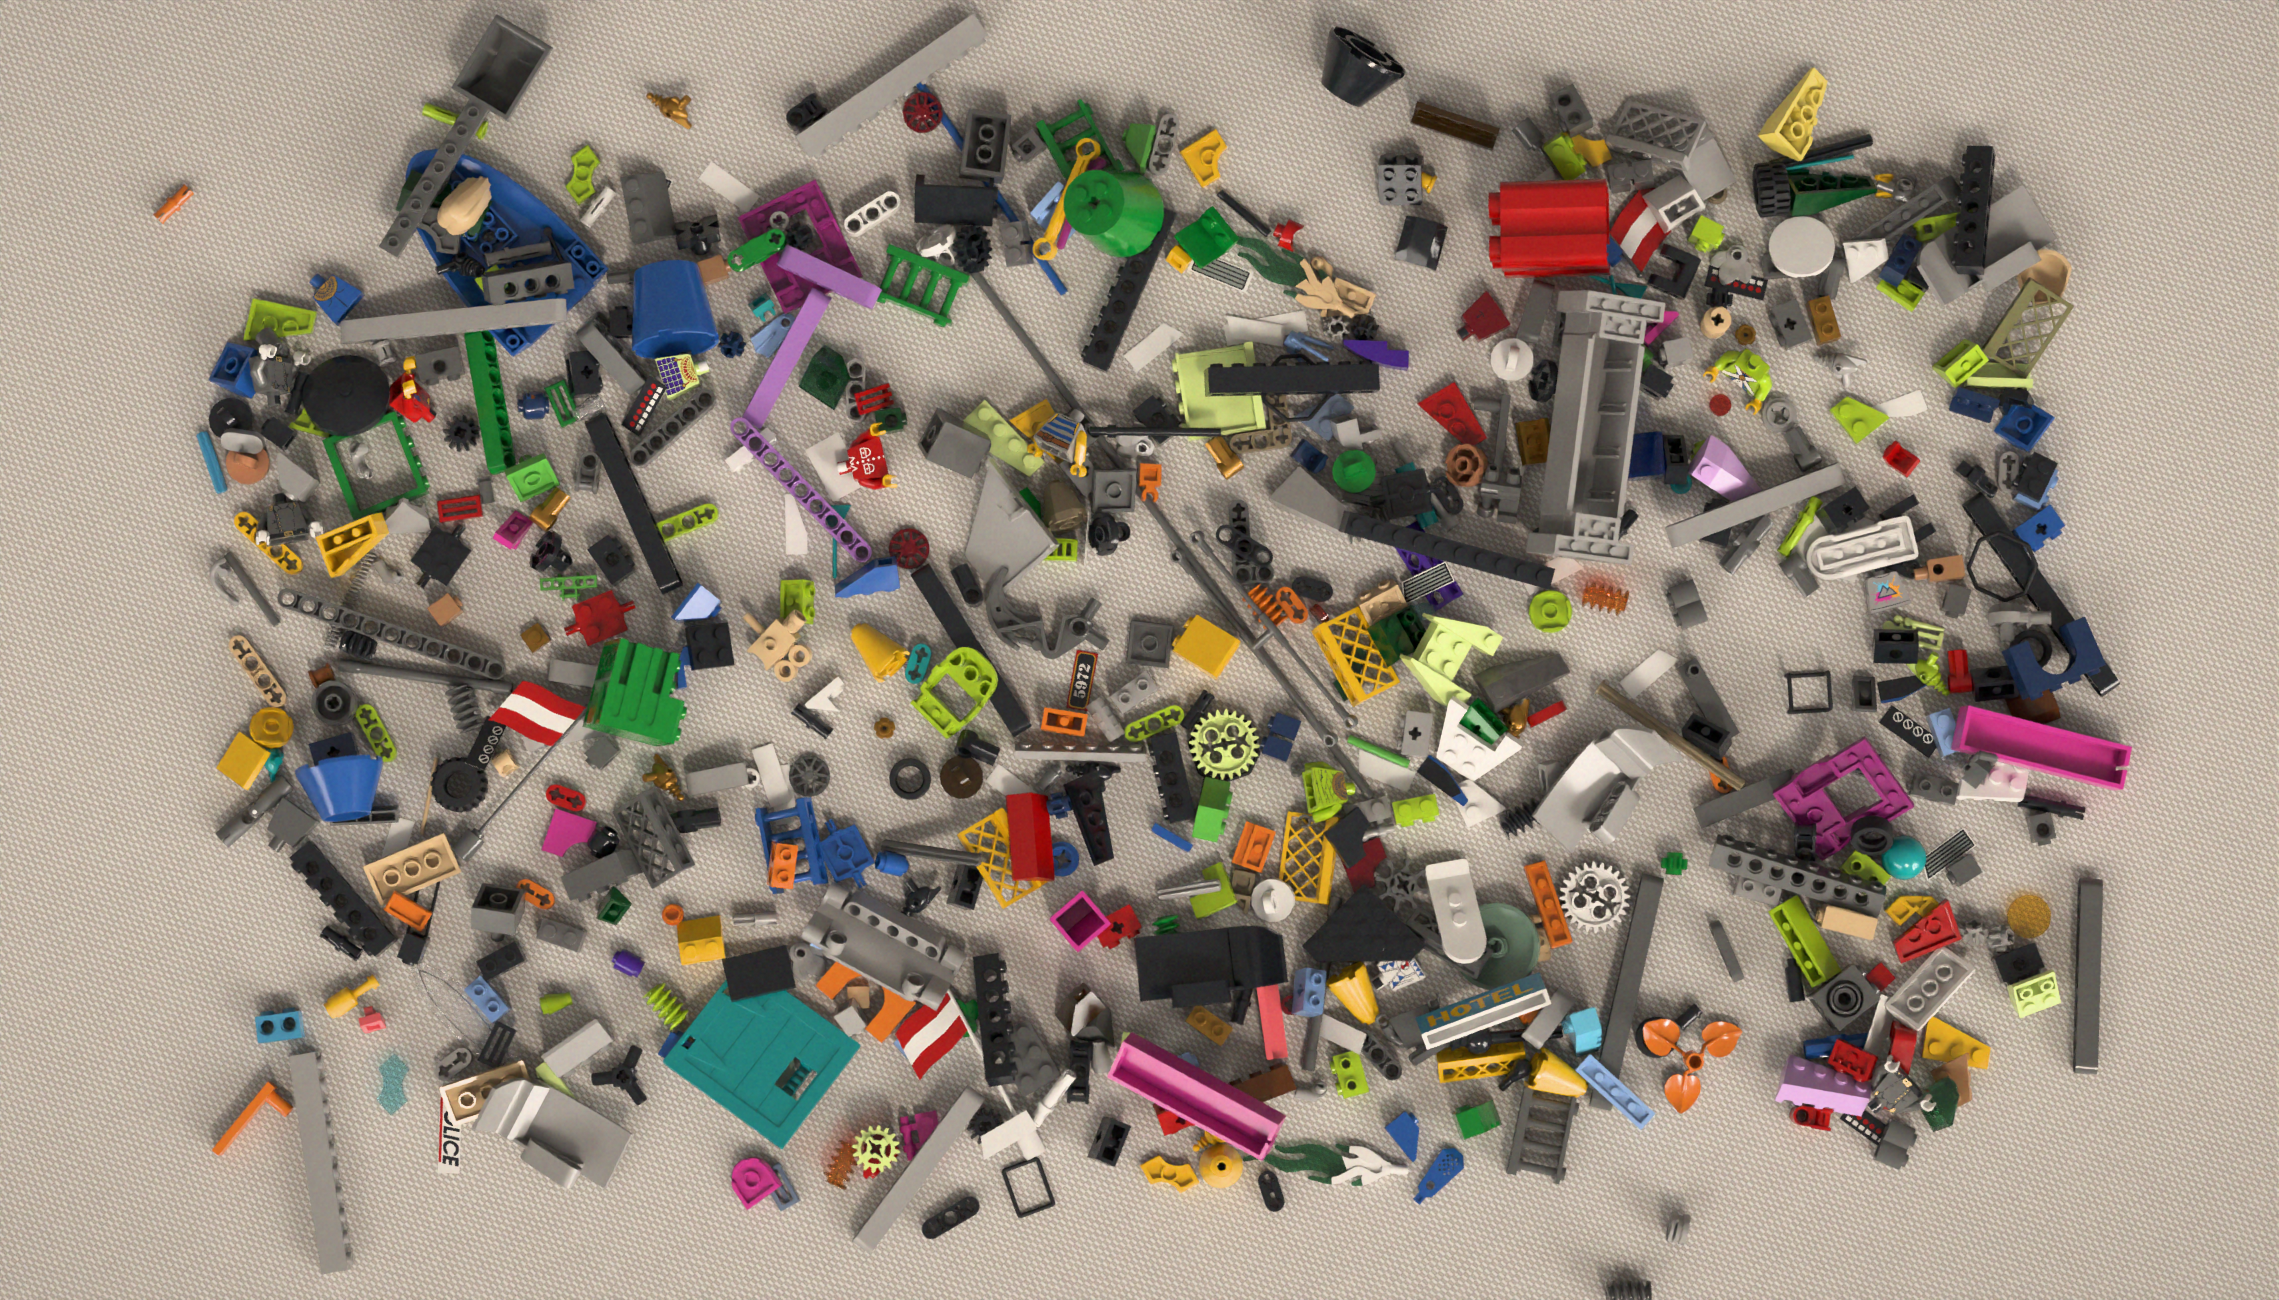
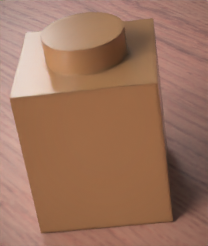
M722 255L697 262L705 286L730 278L728 272L732 271L727 259L724 260Z
M447 593L427 609L441 627H445L463 613V610L460 608L463 606V603L457 595L452 597L451 594Z

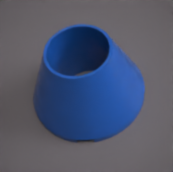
M370 755L343 756L318 761L319 765L309 768V764H306L295 770L296 778L323 821H347L371 814L383 767V758L376 756V759H371Z

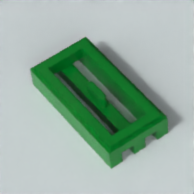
M565 380L544 388L561 428L582 420L574 400L570 397V391ZM560 386L563 387L565 394L568 398V401L575 414V417L573 418L571 417L569 410L566 406V403L559 390ZM553 389L555 390L558 399L561 403V406L564 410V413L568 419L566 421H563L557 404L553 398V395L551 393V390Z

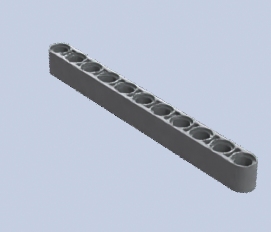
M286 588L278 594V603L287 610L492 680H500L506 674L505 665L501 661L293 589ZM287 593H291L294 596V601L289 605L283 603V596ZM308 600H312L315 604L314 609L310 612H306L303 608L304 603ZM329 607L334 608L336 612L335 616L331 619H327L324 616V611ZM350 614L356 616V623L353 626L345 624V618ZM371 621L377 624V629L374 633H368L365 629L367 623ZM389 629H396L398 631V636L395 640L387 639L386 633ZM410 636L418 637L419 643L416 647H409L407 645V640ZM431 643H437L440 647L438 653L434 655L428 652V646ZM452 650L460 652V658L455 662L450 661L448 658ZM473 657H478L481 660V665L476 669L469 666V661ZM494 664H499L502 668L501 673L497 676L490 674V667Z
M1644 873L1641 875L1599 1058V1062L1618 1080L1664 883V878ZM1594 1087L1592 1088L1589 1106L1611 1111L1613 1104Z

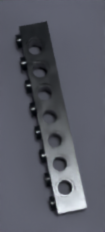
M1164 208L1161 230L1157 232L1151 241L1153 243L1148 253L1140 252L1130 257H1124L1127 261L1124 267L1120 266L1116 274L1118 282L1116 286H1111L1107 298H1110L1107 306H1102L1098 315L1101 318L1098 326L1094 325L1089 337L1093 339L1090 345H1085L1082 351L1083 364L1106 374L1108 373L1176 218V212ZM1135 262H1139L1143 266L1139 273H1134L1130 270V266ZM1125 282H1131L1134 285V289L1129 293H1125L1121 289ZM1116 302H1122L1125 305V309L1117 313L1113 310V305ZM1111 321L1116 324L1115 331H1105L1104 325L1107 322ZM1104 341L1107 343L1108 348L1105 352H1098L1095 349L1098 342Z

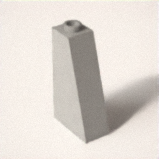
M1300 466L1269 497L1276 507L1338 536L1344 537L1346 533L1339 532L1344 510H1349Z

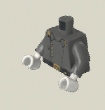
M271 344L261 345L259 348L261 355L249 358L250 374L255 392L267 395L269 407L280 406V395L291 392L292 381L300 370V364H309L311 360L310 355L297 351L294 353V363H292V359L275 356L277 352L275 346Z
M278 493L272 496L274 505L268 506L266 513H263L256 526V545H259L260 541L267 542V547L305 541L309 539V533L311 537H315L314 532L317 531L324 534L322 523L316 521L305 508L299 507L297 502L287 503L284 493Z
M1892 1055L1888 1056L1887 1061L1875 1067L1871 1079V1090L1876 1097L1867 1104L1875 1114L1884 1107L1892 1114L1922 1109L1931 1111L1935 1107L1936 1102H1929L1932 1095L1927 1094L1923 1099L1921 1088L1899 1066L1900 1061L1897 1063L1894 1060L1892 1061Z

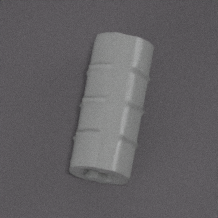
M1102 697L1097 698L1086 706V709L1109 743L1125 734V731Z

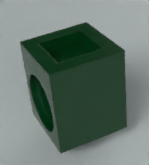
M900 407L874 411L876 423L882 422L878 426L879 432L883 430L886 431L885 434L904 432V426L908 425L906 412L902 413ZM889 416L897 417L898 422L895 426H888L886 424V419Z

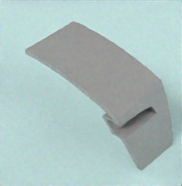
M1618 725L1614 727L1611 734L1606 729H1602L1567 766L1542 799L1532 816L1568 853L1573 852L1588 829L1604 845H1609L1617 838L1639 802L1640 796L1634 790L1640 780L1647 776L1654 766L1664 763L1681 762L1683 758L1652 729L1632 725Z

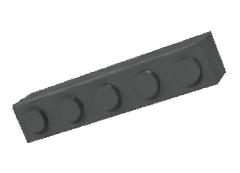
M399 805L373 806L371 814L365 817L330 822V826L398 823L400 819Z

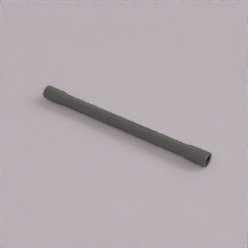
M340 658L338 671L363 673L456 687L468 685L466 688L511 695L513 691V682L485 680L384 666Z
M1330 896L1327 920L1342 906L1343 898ZM1323 962L1319 966V970L1326 971V981L1329 979L1331 962ZM1325 982L1324 1004H1325V997H1326V991H1327L1326 982ZM1323 1014L1311 1017L1302 1070L1315 1071Z

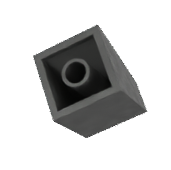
M937 407L918 446L926 460L972 479L973 475L980 470L984 454L987 455L990 451L991 440L986 433Z

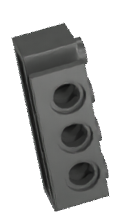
M566 260L546 261L485 272V274L481 275L485 301L492 303L494 306L506 304L505 301L511 299L514 302L525 301L528 296L543 298L550 292L565 294L568 293L567 289L574 288L571 262ZM549 275V281L546 283L545 279ZM529 279V283L525 287V281ZM508 283V288L504 291V285Z

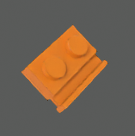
M1246 821L1232 863L1261 873L1276 832Z

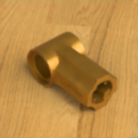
M1222 436L1213 437L1204 444L1226 480L1245 468L1234 452L1232 453Z
M555 487L545 501L533 510L529 519L547 532L555 524L559 513L571 498L558 487Z

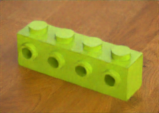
M1798 895L1768 911L1812 988L1842 971Z

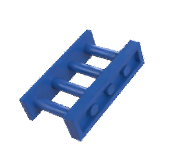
M811 797L796 799L797 804L795 807L768 813L767 807L756 808L755 822L760 829L767 868L769 869L772 841L781 842L802 837L805 847L804 850L797 852V860L806 858L810 869L807 872L795 874L794 883L807 880L813 881V885L829 883ZM792 816L800 818L801 826L799 829L772 834L771 821ZM769 886L773 894L784 893L783 888Z

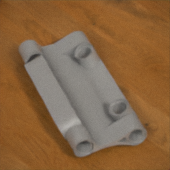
M832 882L821 904L807 924L801 938L821 948L822 953L827 958L833 959L894 992L907 1001L917 1000L937 1011L968 954L952 945L949 948L946 947L947 940L943 935L866 893L857 891L850 895V890Z

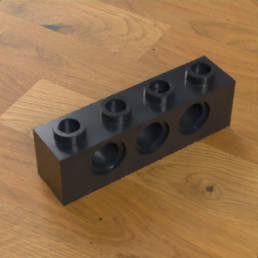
M1177 733L1151 738V743L1147 745L1150 757L1155 756L1156 765L1152 766L1155 778L1159 777L1161 786H1157L1159 797L1164 799L1166 807L1162 808L1164 819L1169 820L1170 824L1196 819ZM1163 752L1172 754L1173 759L1170 763L1165 764L1161 762L1160 755ZM1168 773H1174L1177 776L1178 780L1175 784L1169 785L1165 782V776ZM1178 794L1182 797V803L1179 806H1173L1169 800L1172 795Z

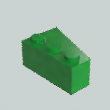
M1493 1100L1473 1107L1470 1104L1455 1108L1456 1113L1452 1114L1460 1139L1463 1140L1502 1125Z

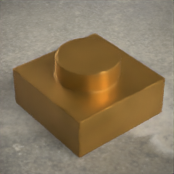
M538 622L520 634L532 653L551 641Z

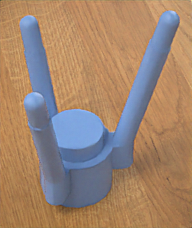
M1293 330L1283 344L1288 347L1286 352L1290 354H1297L1295 351L1300 352L1304 348L1324 361H1328L1329 358L1305 344L1306 341L1330 350L1334 349L1332 345L1306 336L1300 331L1296 333ZM1295 358L1298 362H1305L1302 358Z

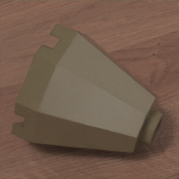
M1060 480L1049 482L1048 486L1044 488V525L1050 532L1055 531L1056 535H1063L1080 529L1082 527L1081 522L1083 521L1087 524L1088 515L1086 509L1065 482H1060Z

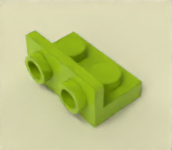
M804 579L781 580L780 617L782 616L785 619L796 609L805 616L807 620L805 624H813L815 617L814 596L816 593L814 581Z

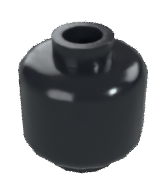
M607 825L596 827L587 842V846L591 850L590 854L601 859L614 853L620 841L617 831Z

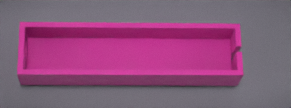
M1968 705L1959 708L1951 750L1975 755L1976 752L1982 750L1996 754L1998 762L2116 791L2124 789L2127 770H2116V767H2126L2129 765L2132 747Z
M1133 1032L1122 1042L1107 1076L1111 1080L1261 1161L1270 1152L1277 1133L1280 1131L1287 1116Z

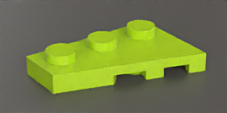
M253 298L243 341L256 340V335L268 327L272 328L279 338L313 334L317 312Z

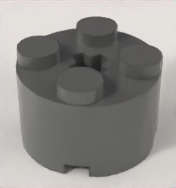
M328 681L314 691L311 706L317 718L322 722L332 726H342L350 723L356 716L359 700L356 692L350 686L339 681ZM337 698L340 704L334 709V706H331V702H334Z

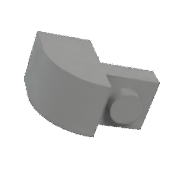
M1352 414L1330 419L1335 439L1348 450L1363 451L1362 443L1370 444L1375 442L1377 438L1382 437L1381 429L1375 424L1359 428L1357 418Z

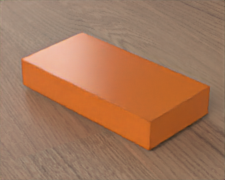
M396 890L383 909L420 932L423 931L433 914L430 910Z

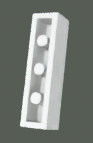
M768 427L760 432L772 446L776 443L775 440L777 439ZM757 437L749 441V446L752 449H758L762 444V441ZM742 446L728 457L725 462L733 472H739L744 468V464H749L754 460V456Z

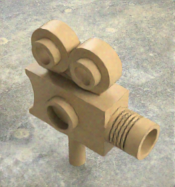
M794 609L785 619L782 616L777 618L767 629L749 612L743 617L760 635L747 652L757 655L764 663L766 671L775 665V675L779 680L788 682L797 676L798 667H802L811 661V649L805 644H795L801 637L797 631L807 622L805 616L800 611ZM799 651L804 653V658L799 656ZM789 652V659H783ZM785 666L790 668V673L785 671Z

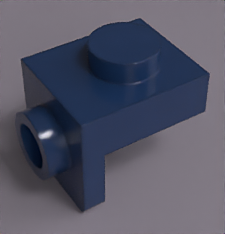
M1302 439L1290 454L1291 458L1307 471L1314 474L1323 470L1329 458L1305 439Z

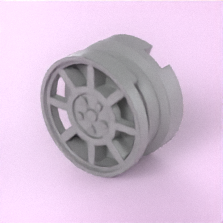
M1671 1212L1666 1232V1242L1672 1243L1677 1241L1678 1244L1684 1245L1689 1231L1690 1215L1684 1214L1682 1216L1678 1212Z

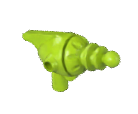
M1932 651L1927 660L1918 659L1917 664H1906L1923 684L1934 686V690L1942 691L1944 696L1949 695L1950 691L1945 689L1947 685L1943 684L1944 680L1941 681L1940 666L1938 663H1935L1939 658L1937 652Z

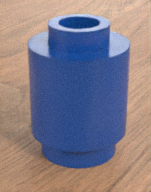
M879 852L875 859V869L890 875L901 877L903 873L907 872L909 867V861L906 860V856L897 853Z

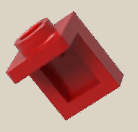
M1896 440L1892 445L1887 446L1883 455L1886 464L1906 478H1908L1920 462L1917 456L1904 449Z

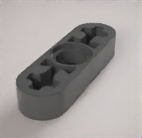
M1719 920L1709 924L1711 934L1732 981L1735 983L1744 979V974Z

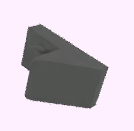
M1853 676L1851 710L1855 712L1877 713L1875 677Z

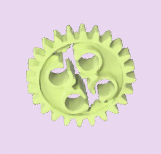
M1225 709L1224 715H1221L1219 710H1216V716L1214 717L1208 713L1207 721L1201 717L1202 726L1194 725L1198 732H1191L1190 735L1195 737V740L1189 741V744L1195 746V748L1190 750V753H1196L1197 755L1192 759L1193 762L1200 761L1197 768L1205 767V775L1212 771L1213 779L1217 774H1220L1221 780L1224 779L1225 774H1228L1230 780L1233 778V773L1240 777V769L1248 772L1246 764L1254 765L1253 760L1250 759L1251 756L1258 757V754L1253 749L1260 747V745L1254 744V741L1258 740L1259 736L1252 735L1256 728L1249 729L1248 727L1251 720L1244 723V715L1237 718L1236 711L1232 715H1228L1227 709ZM1230 726L1238 728L1239 738L1246 732L1248 733L1245 741L1250 747L1243 744L1240 746L1243 750V756L1240 759H1235L1231 755V750L1237 747L1236 744L1229 745L1227 750H1223L1222 747L1213 749L1214 752H1219L1222 755V760L1219 763H1212L1209 756L1211 752L1209 751L1201 757L1203 748L1198 742L1205 745L1208 744L1205 738L1207 731L1213 730L1218 735L1217 740L1212 742V745L1220 744L1221 739H1225L1226 742L1235 741V737L1231 738L1226 733L1227 728Z

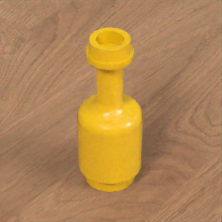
M373 974L367 976V981L355 989L351 990L345 987L329 997L327 1002L323 1004L332 1018L342 1016L358 1005L357 998L371 988L377 989L376 987L380 984Z

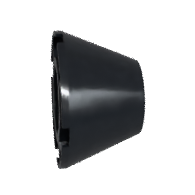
M1339 26L1330 29L1321 83L1328 91L1353 106L1362 107L1403 78L1406 71L1387 52L1381 53L1374 48L1375 44L1366 38Z

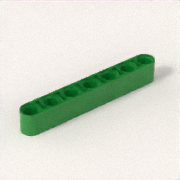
M488 330L467 332L464 334L487 468L491 474L497 475L515 466L516 459L495 340Z

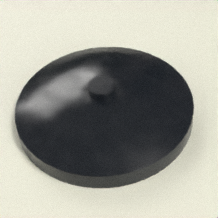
M343 355L321 363L311 372L303 388V404L307 416L317 428L331 435L353 436L366 432L380 422L389 407L390 386L386 375L377 364L360 356Z

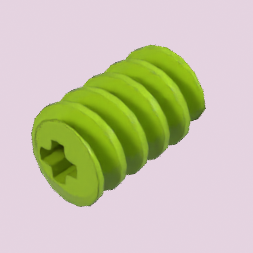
M664 982L657 984L642 999L649 997L646 1004H655L652 1011L660 1010L658 1018L666 1017L663 1024L668 1025L672 1023L669 1031H672L687 1018L686 1015L689 1010H680L683 1003H674L677 996L669 997L672 990L664 991L663 988L666 985Z

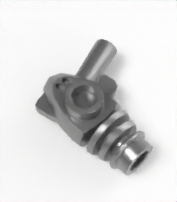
M1906 174L1896 183L1890 181L1888 184L1878 180L1875 188L1891 193L1896 201L1908 202L1915 190L1917 178L1914 174Z

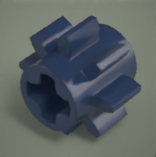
M733 331L729 335L723 333L718 344L721 353L725 357L732 359L735 355L740 357L746 345V342H743L742 335Z
M1063 792L1050 794L1051 799L1046 801L1050 816L1055 815L1056 819L1068 817L1067 812L1072 811L1069 795L1063 796Z

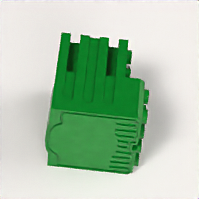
M623 638L604 642L582 727L657 747L672 745L675 741H679L682 729L678 728L680 719L684 720L687 707H684L685 701L669 697V694H673L676 681H673L675 672L678 673L681 666L680 654L665 652L663 649L656 647L651 648L642 643H632Z

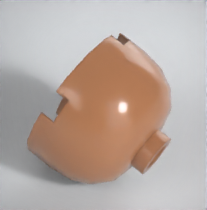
M1458 444L1449 451L1445 459L1447 464L1445 474L1448 480L1456 486H1476L1482 481V475L1489 464L1488 458L1484 451L1475 445Z

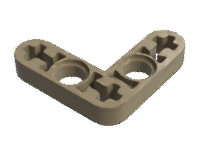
M1266 395V400L1275 406L1274 398ZM1282 395L1278 401L1279 405L1284 404V407L1275 408L1282 411L1289 418L1286 395ZM1267 407L1271 429L1234 435L1229 443L1230 450L1235 454L1241 455L1286 448L1292 441L1290 422H1275L1273 420L1275 412ZM1287 425V429L1283 428V434L1288 436V439L1285 440L1284 444H1281L1280 440L1276 441V437H1279V429L1274 430V426L1282 427ZM1262 435L1267 439L1264 447L1255 445L1254 439L1257 436ZM1251 436L1253 449H1248L1249 445H1243L1242 450H1238L1236 446L1233 447L1236 439H1240L1241 442H1248L1247 437Z

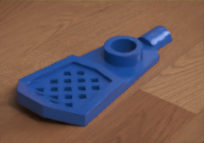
M1455 1148L1442 1149L1418 1185L1419 1192L1413 1200L1420 1205L1426 1197L1432 1198L1464 1169L1463 1155ZM1428 1181L1434 1182L1435 1186L1433 1189L1426 1187Z

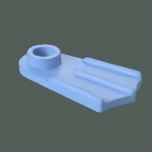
M782 314L751 337L755 352L770 358L782 344L795 318L791 314ZM785 319L790 321V325L787 327L782 325Z

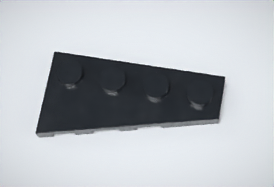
M1096 770L1063 784L1066 794L1071 799L1072 810L1094 866L1114 859L1099 773Z

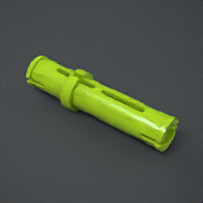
M1811 496L1804 509L1799 511V517L1777 549L1779 553L1785 557L1790 556L1810 523H1813L1815 512L1820 509L1824 502L1815 496Z

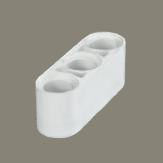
M888 191L849 215L844 221L847 234L852 237L861 236L897 213L901 208L899 196L893 191ZM889 198L897 200L896 205L892 208L885 205L886 200ZM869 210H877L879 212L878 216L875 219H869L867 217ZM852 221H857L860 223V227L858 230L852 231L849 229V224Z

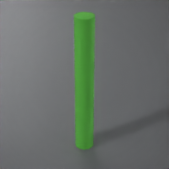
M1350 735L1347 743L1407 768L1410 760L1353 735Z

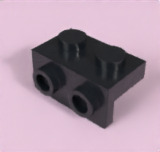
M2035 451L2030 457L2026 455L2021 465L2024 468L2021 476L2017 474L2012 483V487H2014L2012 494L2017 495L2019 493L2037 503L2040 502L2058 463Z

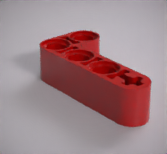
M1893 1020L1889 1035L1890 1047L1888 1056L1892 1055V1061L1894 1060L1896 1063L1900 1061L1899 1066L1909 1076L1917 1040V1030L1903 1025L1900 1021Z

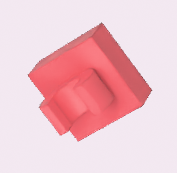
M373 1006L364 1008L365 1017L358 1019L360 1027L365 1034L386 1028L385 1020L380 1012L376 1013L373 1010Z

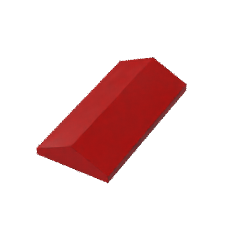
M1032 792L1006 795L1012 881H1054L1050 815L1046 804L1048 796Z

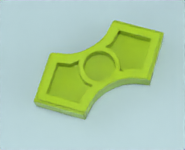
M586 145L570 157L574 164V174L571 181L566 185V189L578 205L596 193L593 188L592 177L595 169L601 162L589 145Z

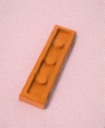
M1543 860L1525 865L1524 871L1550 948L1554 949L1571 944L1573 941L1546 861Z

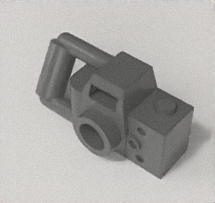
M1982 750L1976 752L1962 767L1965 770V775L1962 779L1976 789L1995 766L1994 764L1998 761V756Z

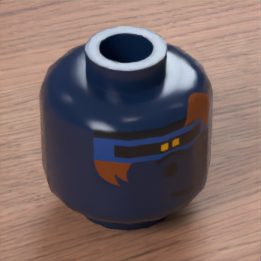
M541 391L524 392L522 399L517 400L518 412H522V416L526 420L543 419L546 414H549L548 396L545 397Z

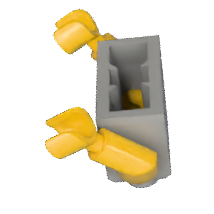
M1074 409L1069 417L1061 413H1055L1051 418L1039 423L1033 436L1034 444H1030L1027 447L1028 453H1034V457H1041L1044 451L1070 463L1075 461L1076 463L1070 468L1071 474L1076 475L1079 468V477H1084L1087 470L1082 463L1085 462L1087 434L1080 423L1084 418V414Z

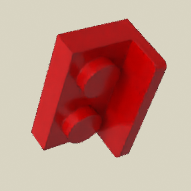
M1838 1038L1827 1063L1833 1065L1834 1070L1841 1073L1848 1072L1853 1075V1079L1865 1082L1872 1079V1072L1879 1056Z

